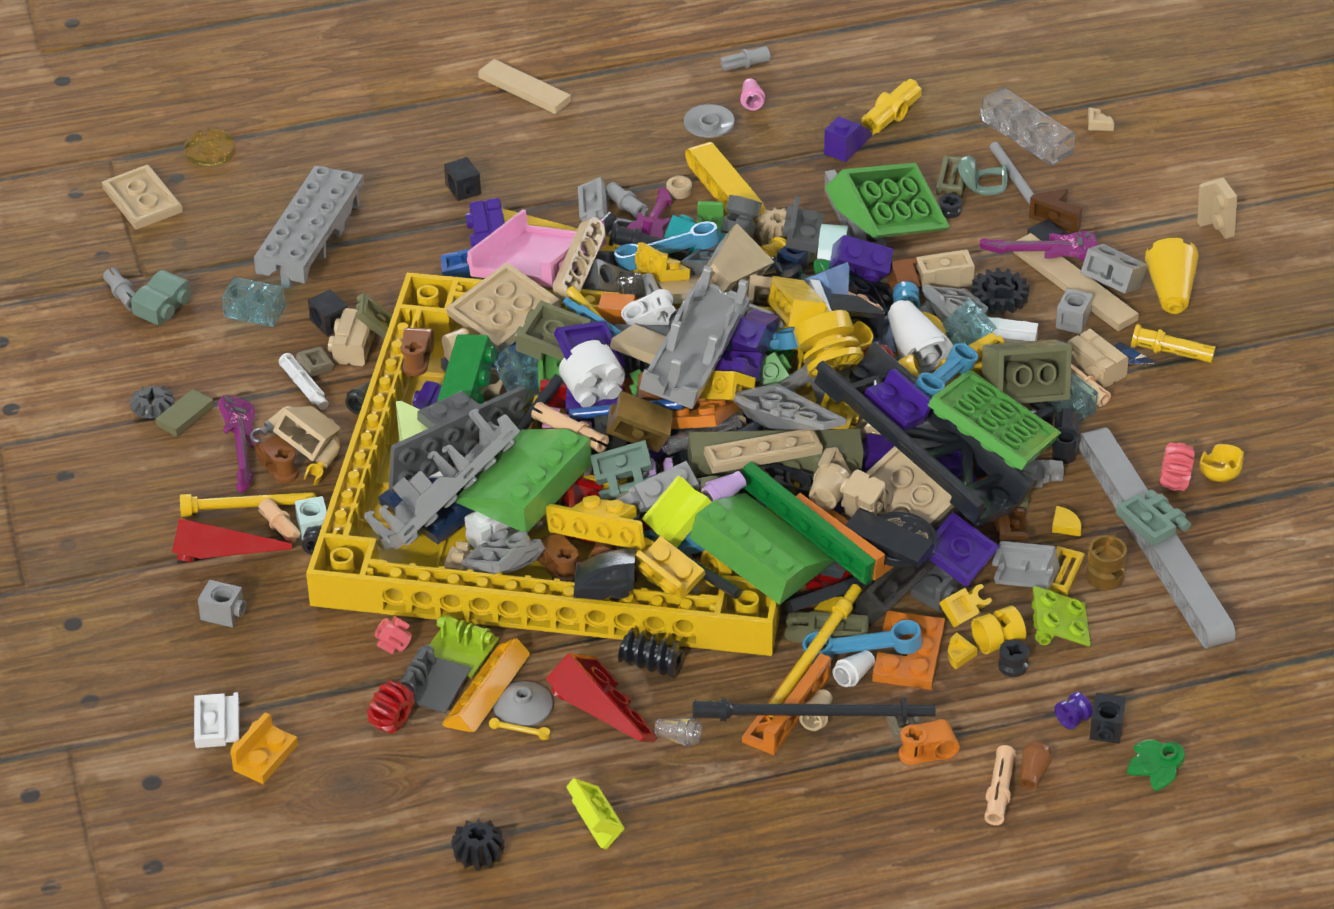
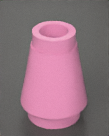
M747 79L743 82L741 104L749 110H758L765 102V94L754 79Z

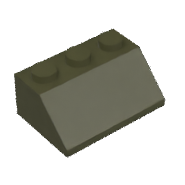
M1055 339L982 345L983 377L1020 404L1070 399L1072 345Z

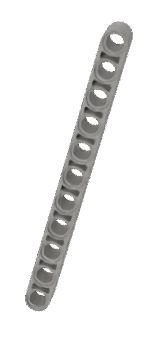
M1105 427L1079 434L1078 445L1080 452L1115 508L1118 504L1137 494L1146 499L1145 494L1148 492V489L1108 428ZM1124 521L1201 645L1207 649L1235 641L1236 633L1232 620L1178 536L1175 534L1163 542L1152 546Z

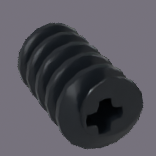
M631 627L620 645L618 662L625 661L626 665L632 666L635 664L637 668L643 669L646 667L650 672L657 670L660 675L668 673L670 678H676L683 666L685 653L684 650H680V642L678 640H675L672 646L669 647V638L664 637L661 643L658 644L657 634H653L648 641L647 631H642L639 637H636V628Z

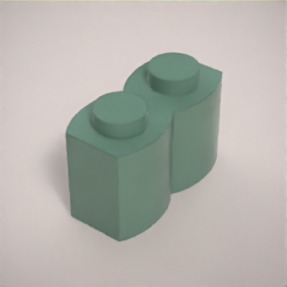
M166 270L157 272L149 283L141 287L132 297L133 314L158 326L162 325L166 320L172 318L175 310L187 304L190 300L189 281Z

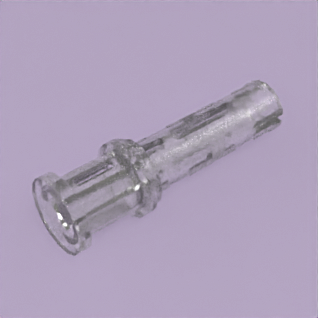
M733 414L716 427L693 428L671 435L662 446V449L665 453L667 452V455H671L688 449L689 432L738 431L742 428L739 417Z

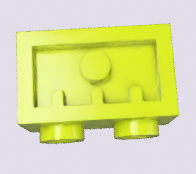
M573 778L566 786L573 797L572 802L599 846L607 849L625 828L598 786Z

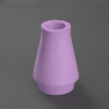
M736 471L733 474L706 482L701 492L713 502L714 500L734 496L740 489L746 486V481L743 475Z

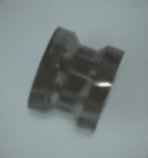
M639 272L633 273L631 277L627 278L625 276L617 277L618 294L635 295V298L638 300L645 297V286Z

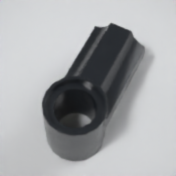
M1063 408L1055 414L1054 428L1059 430L1061 434L1052 444V458L1055 461H1063V464L1072 463L1077 457L1080 415L1070 408Z

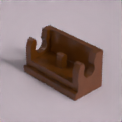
M1016 507L1012 513L994 520L998 546L1001 541L1029 544L1025 508Z

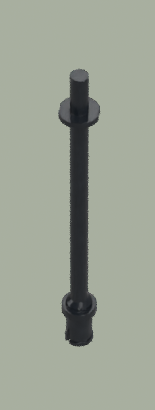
M720 697V700H693V719L713 718L720 719V722H726L732 716L900 717L901 724H906L907 717H935L936 705L907 704L906 697H901L900 704L732 703L730 700H727V697Z

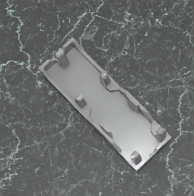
M315 165L254 256L256 274L270 276L272 272L277 271L280 267L281 287L290 289L292 281L305 284L310 266L316 256L326 259V241L333 230L336 231V237H340L345 230L344 222L350 215L351 209L359 208V190L364 184L363 175Z
M704 265L701 279L697 281L693 289L691 288L672 322L671 329L648 370H644L639 388L691 409L695 406L731 340L740 318L744 316L751 299L746 296L749 281L741 279L737 293L731 290L728 293H724L720 290V286L710 283L713 268Z
M479 409L471 410L469 416L480 428L479 443L465 457L452 445H446L442 448V452L449 453L455 464L454 467L436 451L428 453V459L433 458L443 477H438L431 483L424 473L419 471L409 482L405 477L397 482L392 488L402 501L395 507V517L386 510L388 508L387 505L379 508L380 514L390 526V529L386 528L372 516L374 511L365 513V519L379 537L377 545L383 551L390 548L396 550L403 544L405 546L411 544L419 536L417 531L423 525L427 527L438 518L436 512L442 506L447 508L458 498L456 493L461 488L465 490L477 480L475 475L481 469L485 471L496 462L494 456L500 450L503 453L515 443L513 438L520 430L506 414L497 419L499 426L491 421L486 422L478 413Z

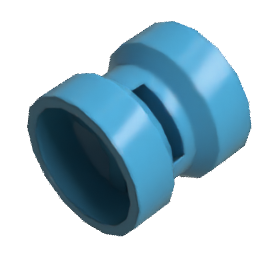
M909 281L898 283L893 289V304L900 300L910 301L920 310L918 287Z

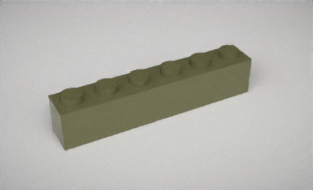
M860 429L815 430L823 446L822 454L774 462L814 474L819 467L818 463L825 449L837 447L851 473L853 474L857 469L861 471L864 452ZM795 430L689 432L687 451L689 467L695 477L727 476L736 471L743 475V468L712 473L704 456V447Z

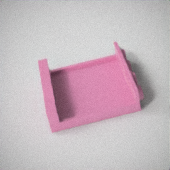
M522 209L467 252L470 275L472 277L486 278L508 262L540 286L553 288L554 280L577 231L528 225L526 210ZM606 233L599 250L607 245ZM581 244L582 253L586 256L585 247ZM572 263V269H573V271H574V270H576L577 268H576V266Z

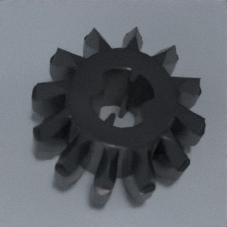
M478 818L474 823L466 820L464 827L456 826L455 835L452 836L451 847L456 862H462L465 869L474 866L476 871H478L480 866L490 869L492 862H500L501 854L504 853L505 842L500 827L494 826L491 820L482 823L480 818Z

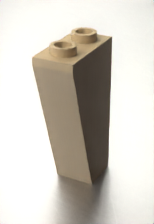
M736 224L719 243L706 266L713 268L710 283L720 286L722 292L728 293L730 290L733 292L738 290L741 279L747 281L750 275L762 276L774 261Z

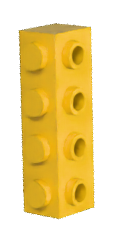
M772 276L768 304L788 326L796 327L813 316L829 312V308L824 300L804 280Z

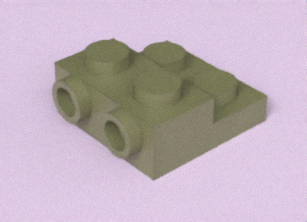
M540 300L535 309H530L527 313L524 326H519L515 332L513 341L516 342V351L541 360L545 354L563 360L565 357L554 335L556 328L590 323L591 320Z

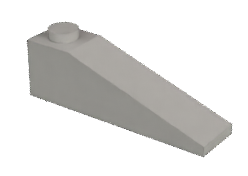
M777 383L735 392L733 401L753 421L763 425V428L767 430H826L846 425L845 418Z

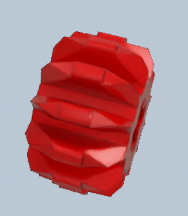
M391 680L380 685L377 693H374L373 699L369 702L370 707L367 710L368 722L373 727L391 734L400 730L403 723L408 721L409 714L412 713L411 708L415 703V699H413L414 692L403 684Z

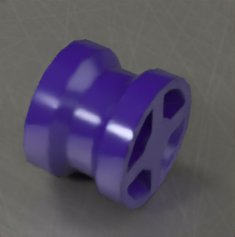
M1079 692L1072 693L1067 701L1063 700L1055 705L1057 719L1069 730L1076 728L1080 721H1087L1092 717L1093 709L1089 700Z

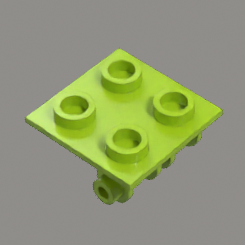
M1033 586L1034 599L1031 605L1034 610L1033 623L1037 629L1035 633L1036 641L1040 645H1048L1054 636H1058L1089 647L1090 637L1085 603L1051 590Z
M445 615L438 618L437 627L441 629L429 645L434 648L436 658L471 667L467 677L472 679L499 641V637L494 636V633H491L488 628L484 629L475 626L474 623L467 625L465 620H461L459 623L458 619Z

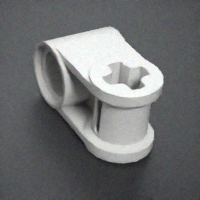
M665 289L656 290L637 301L628 303L623 308L621 316L627 325L667 326L669 325L670 315L676 311V308L672 306V293Z

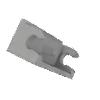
M1006 541L999 543L1000 547L992 562V566H999L994 576L995 584L1024 587L1037 586L1050 589L1060 569L1055 546Z

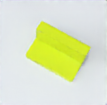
M677 476L642 519L659 537L662 536L677 548L691 532L696 514L712 503V501L707 496L696 491L683 477Z

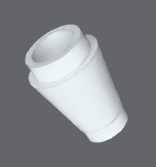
M865 650L837 661L833 668L834 679L843 687L855 686L870 668L874 666L875 658L871 652Z

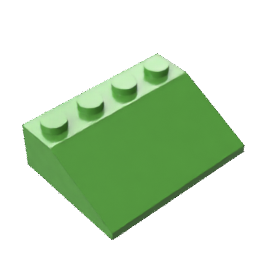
M916 163L842 169L825 186L835 208L873 238L943 231L950 228Z
M522 429L513 438L515 443L502 453L500 451L496 455V462L476 476L477 480L458 495L456 503L514 529L528 533L546 514V506L555 504L592 464L589 438L568 429Z
M746 493L714 500L696 514L690 534L691 540L779 605L834 561L806 537Z

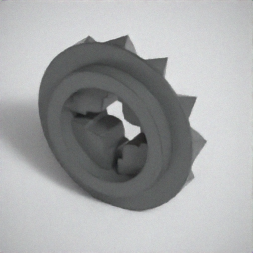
M154 384L149 388L142 386L141 391H134L133 397L130 398L131 410L134 414L143 418H157L174 404L172 391L166 390L165 386L157 388ZM151 398H155L152 404L149 405L148 401H150Z

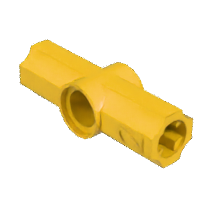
M909 79L904 81L890 94L887 92L881 93L875 107L861 118V125L872 131V135H875L893 120L897 122L902 121L908 111V107L922 96V89L917 81Z

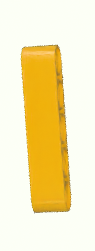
M706 142L686 149L685 156L688 166L718 202L724 203V210L727 214H729L726 210L729 195L740 196L762 203L712 142ZM763 203L759 215L763 214L765 210Z

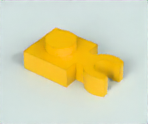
M982 584L975 586L969 592L964 588L939 603L954 628L977 616L980 613L979 609L991 603V598L982 600L978 596V591L984 588Z

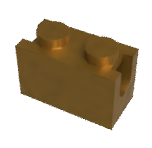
M621 391L618 395L617 405L612 404L609 408L606 433L631 443L645 440L648 449L658 453L670 436L673 411Z

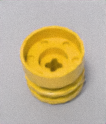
M835 310L818 314L803 321L794 328L793 334L798 348L801 351H808L803 355L802 359L807 365L806 371L811 378L817 376L818 370L816 366L821 361H825L838 372L855 366L863 360L864 355L862 349L858 347V339L856 337H849L853 334L854 327L846 310Z

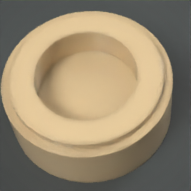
M684 176L670 178L666 183V188L671 198L684 199L692 194V181Z

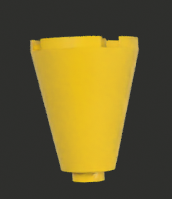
M1181 238L1158 240L1153 243V248L1145 251V263L1148 264L1147 268L1161 307L1164 311L1171 314L1181 313L1188 307L1199 259L1196 246L1191 242L1190 245L1183 243Z

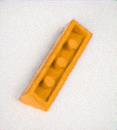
M517 638L499 644L444 719L442 723L444 727L466 732L477 730L530 655L529 651Z

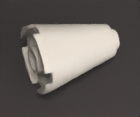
M900 300L892 304L888 312V319L899 358L902 359L907 355L913 354L922 373H933L939 362L948 357L953 347L952 342L912 302Z

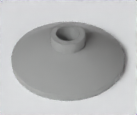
M705 104L696 106L686 113L684 126L690 133L699 137H719L728 133L733 128L734 116L725 107Z
M515 682L507 686L493 706V710L501 722L532 727L542 723L549 717L553 709V699L549 691L537 683Z

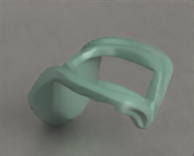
M965 156L959 161V174L965 184L975 193L988 196L1005 191L1008 172L1006 164H1002V167L978 170L976 160L972 156ZM986 175H1002V185L984 187L978 184V179Z

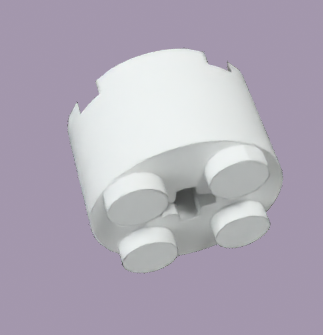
M597 340L586 341L571 350L572 355L567 361L563 358L559 366V374L575 400L582 407H591L595 402L602 399H615L622 391L621 385L625 378V372L607 344L603 345Z

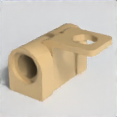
M968 250L916 257L917 265L915 272H918L921 278L919 293H923L924 284L956 289L972 286L975 266Z

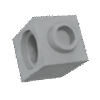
M1067 288L1057 307L1056 328L1081 334L1091 316L1093 294Z
M209 580L198 598L200 619L203 621L233 628L238 618L242 617L246 610V601L243 600L242 587Z

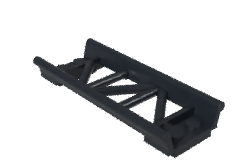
M873 343L869 347L863 360L858 365L838 372L825 361L819 362L816 366L818 373L814 383L837 404L845 402L950 494L952 498L949 502L977 527L1012 513L1014 507L1021 505L1025 496L1036 485L1037 482L1024 470L1007 465L1003 457L995 452L984 449L980 441L972 436L961 433L954 423L948 419L945 420L938 417L932 408L925 420L938 431L918 427L903 431L864 397L866 389L884 382L889 371L892 369L898 370L913 384L917 380L912 373L877 343ZM912 438L945 444L926 451ZM959 451L961 453V481L936 459ZM973 461L990 476L973 483Z

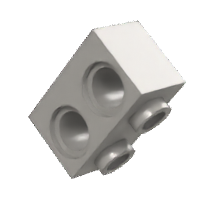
M1101 244L1088 248L1081 273L1126 294L1141 288L1148 264L1110 246Z

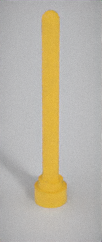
M313 492L198 499L197 496L192 497V494H180L181 517H192L193 514L198 513V510L259 507L260 503L268 498L273 499L277 506L295 505V501L315 498L317 495Z

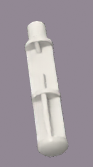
M283 354L279 359V365L312 404H316L321 410L326 409L329 402L325 399L324 392L292 354Z

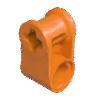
M944 719L907 725L900 732L902 746L899 749L898 755L899 759L908 765L947 760L955 756L960 749L949 722Z

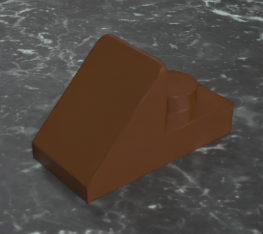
M1067 189L1033 194L1030 197L1029 218L1040 222L1048 219L1058 228L1075 233L1081 228L1082 208L1067 203Z

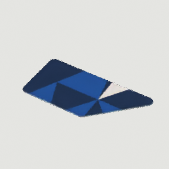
M1122 342L1114 345L1116 349L1129 358L1128 364L1155 363L1152 359Z

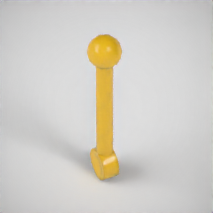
M492 718L489 721V726L492 729L504 728L538 735L541 740L550 738V729L546 727L534 729L500 722L498 718Z

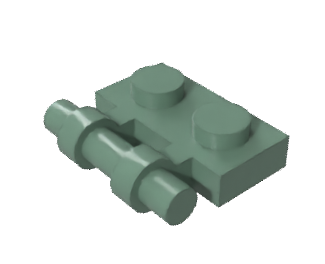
M645 440L590 456L597 484H609L608 489L599 491L601 499L616 500L620 494L629 492L628 490L634 487V485L653 477H643V472L653 470L648 445ZM629 476L634 477L633 482L622 485L618 484L619 479Z
M1152 489L1145 494L1146 499L1137 494L1116 506V514L1152 546L1176 534V527H1179L1184 532L1191 527V522L1186 519L1185 513L1179 508L1174 509L1163 494H1157Z

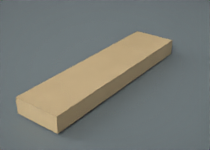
M493 59L478 71L480 79L554 114L571 102L570 94L498 60Z
M795 430L704 447V456L712 473H719L744 468L749 462L757 466L822 454L823 446L815 430Z

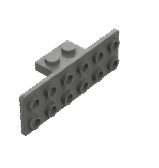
M519 386L480 405L463 391H460L418 410L417 420L428 429L391 446L389 490L394 493L395 491L392 487L403 477L409 482L419 471H422L426 477L439 472L440 470L433 458L428 459L429 452L436 451L451 466L454 465V462L448 452H442L444 446L452 445L465 457L479 443L480 428L470 418L469 412L471 410L479 409L478 413L486 422L491 421L499 426L497 419L506 414L516 426L524 416L526 388Z

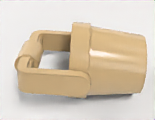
M837 447L825 449L818 463L819 467L814 473V481L809 493V499L823 510H831L839 501L843 500L844 496L840 492V487L844 479L852 475Z

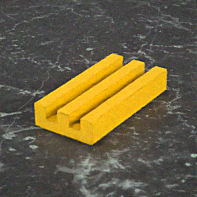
M1057 546L1058 562L1062 555H1065L1066 558L1055 582L1052 583L1048 590L1062 593L1063 596L1068 597L1084 563L1085 553ZM1073 558H1076L1065 584L1061 585Z

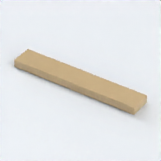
M1030 233L1017 241L1041 240ZM1045 251L1013 252L1062 290L1066 291L1069 288L1093 294L1091 311L1115 330L1120 331L1138 321L1139 313L1092 278L1082 274L1080 269L1064 257L1046 259L1044 258Z

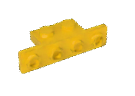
M587 496L583 498L582 502L572 508L554 504L546 506L548 530L551 533L627 548H636L637 550L645 547L642 522L632 520L637 516L636 505L625 504L621 500L609 501L600 499L599 496Z

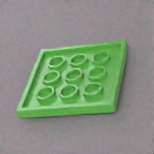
M970 369L935 394L928 403V406L933 409L938 417L945 420L948 419L957 426L961 433L974 437L980 441L984 449L997 453L1004 458V462L1007 465L1023 470L1051 446L1061 434L1059 430Z

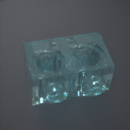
M233 277L222 295L224 317L274 327L286 307L284 287Z
M970 298L942 322L946 336L953 345L961 343L968 346L997 329Z
M516 345L507 346L497 355L494 366L507 392L519 386L526 388L525 406H531L535 395H540L538 359L516 351Z

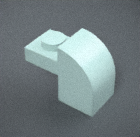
M821 225L817 259L830 261L833 244L843 235H848V226Z

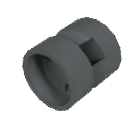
M729 195L726 206L729 214L724 216L720 231L729 233L738 224L753 239L756 229L754 219L759 217L762 203L740 196Z

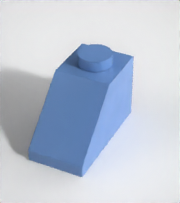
M848 262L803 280L808 285L810 279L819 280L829 303L830 293L848 295L850 267Z

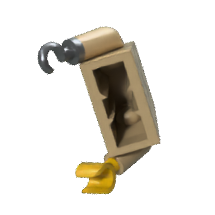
M285 406L264 423L263 429L257 428L253 430L250 434V439L252 442L259 444L261 440L254 438L256 434L266 435L275 432L310 460H316L317 464H310L304 475V480L308 475H315L316 479L313 486H316L322 478L323 468L327 469L340 451V438L338 434L341 428L335 424L333 419L327 418L314 407Z

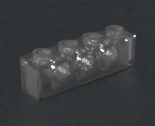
M1002 87L982 98L980 119L1049 165L1053 166L1073 154L1075 133L1008 89Z

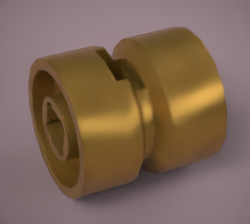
M1104 535L1091 541L1086 578L1092 587L1108 591L1120 587L1123 583L1127 547L1121 539L1115 536Z

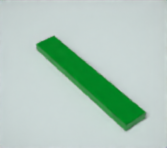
M749 462L744 466L743 477L745 478L746 486L743 488L863 584L866 585L873 580L876 563L874 558L754 463Z

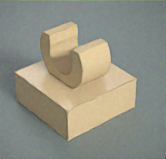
M457 541V547H451L443 565L445 569L467 571V569L463 568L461 561L473 551L470 550V544Z

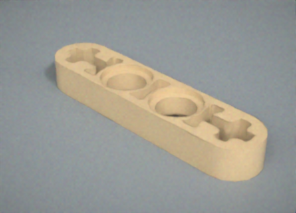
M594 217L581 222L553 283V293L560 302H563L566 297L570 299L565 292L571 286H574L579 292L582 289L605 236L604 225L598 218ZM581 244L585 247L586 256L582 253ZM572 263L577 268V275L573 272Z

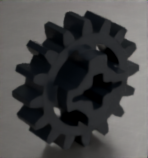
M996 268V272L986 269L985 275L978 273L977 279L972 280L971 293L990 309V314H993L996 310L1001 315H1004L1006 310L1014 313L1015 307L1018 309L1023 308V303L1028 302L1029 285L1026 284V278H1020L1019 272L1011 274L1010 269L1005 270V272H1001L1000 268Z

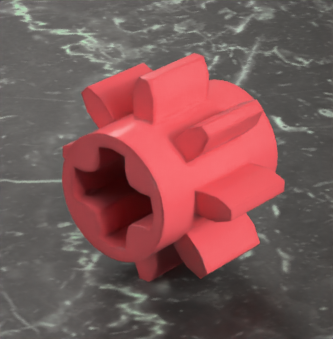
M396 616L392 618V621L385 618L375 631V637L379 639L377 646L390 654H393L395 650L402 652L412 637V634L407 631L410 625Z

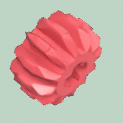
M1170 442L1166 446L1160 474L1161 487L1173 491H1185L1188 488L1195 455L1192 446L1179 442L1177 444Z

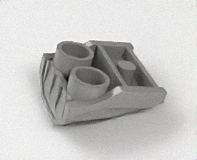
M924 284L922 291L925 298L954 338L975 340L980 337L984 317H988L986 314L988 307L981 303L979 298L975 297L974 294L965 288L956 289Z
M499 530L488 537V544L478 545L461 561L463 568L467 570L472 569L474 572L490 574L499 572L510 573L522 569L540 558L545 547L540 539L531 540L526 531H519L510 536L507 530Z

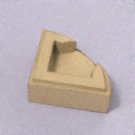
M1088 108V130L1114 131V121L1111 116L1107 117L1099 109Z

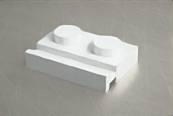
M238 692L233 693V696H225L224 693L194 696L195 748L226 746L228 742L240 740Z

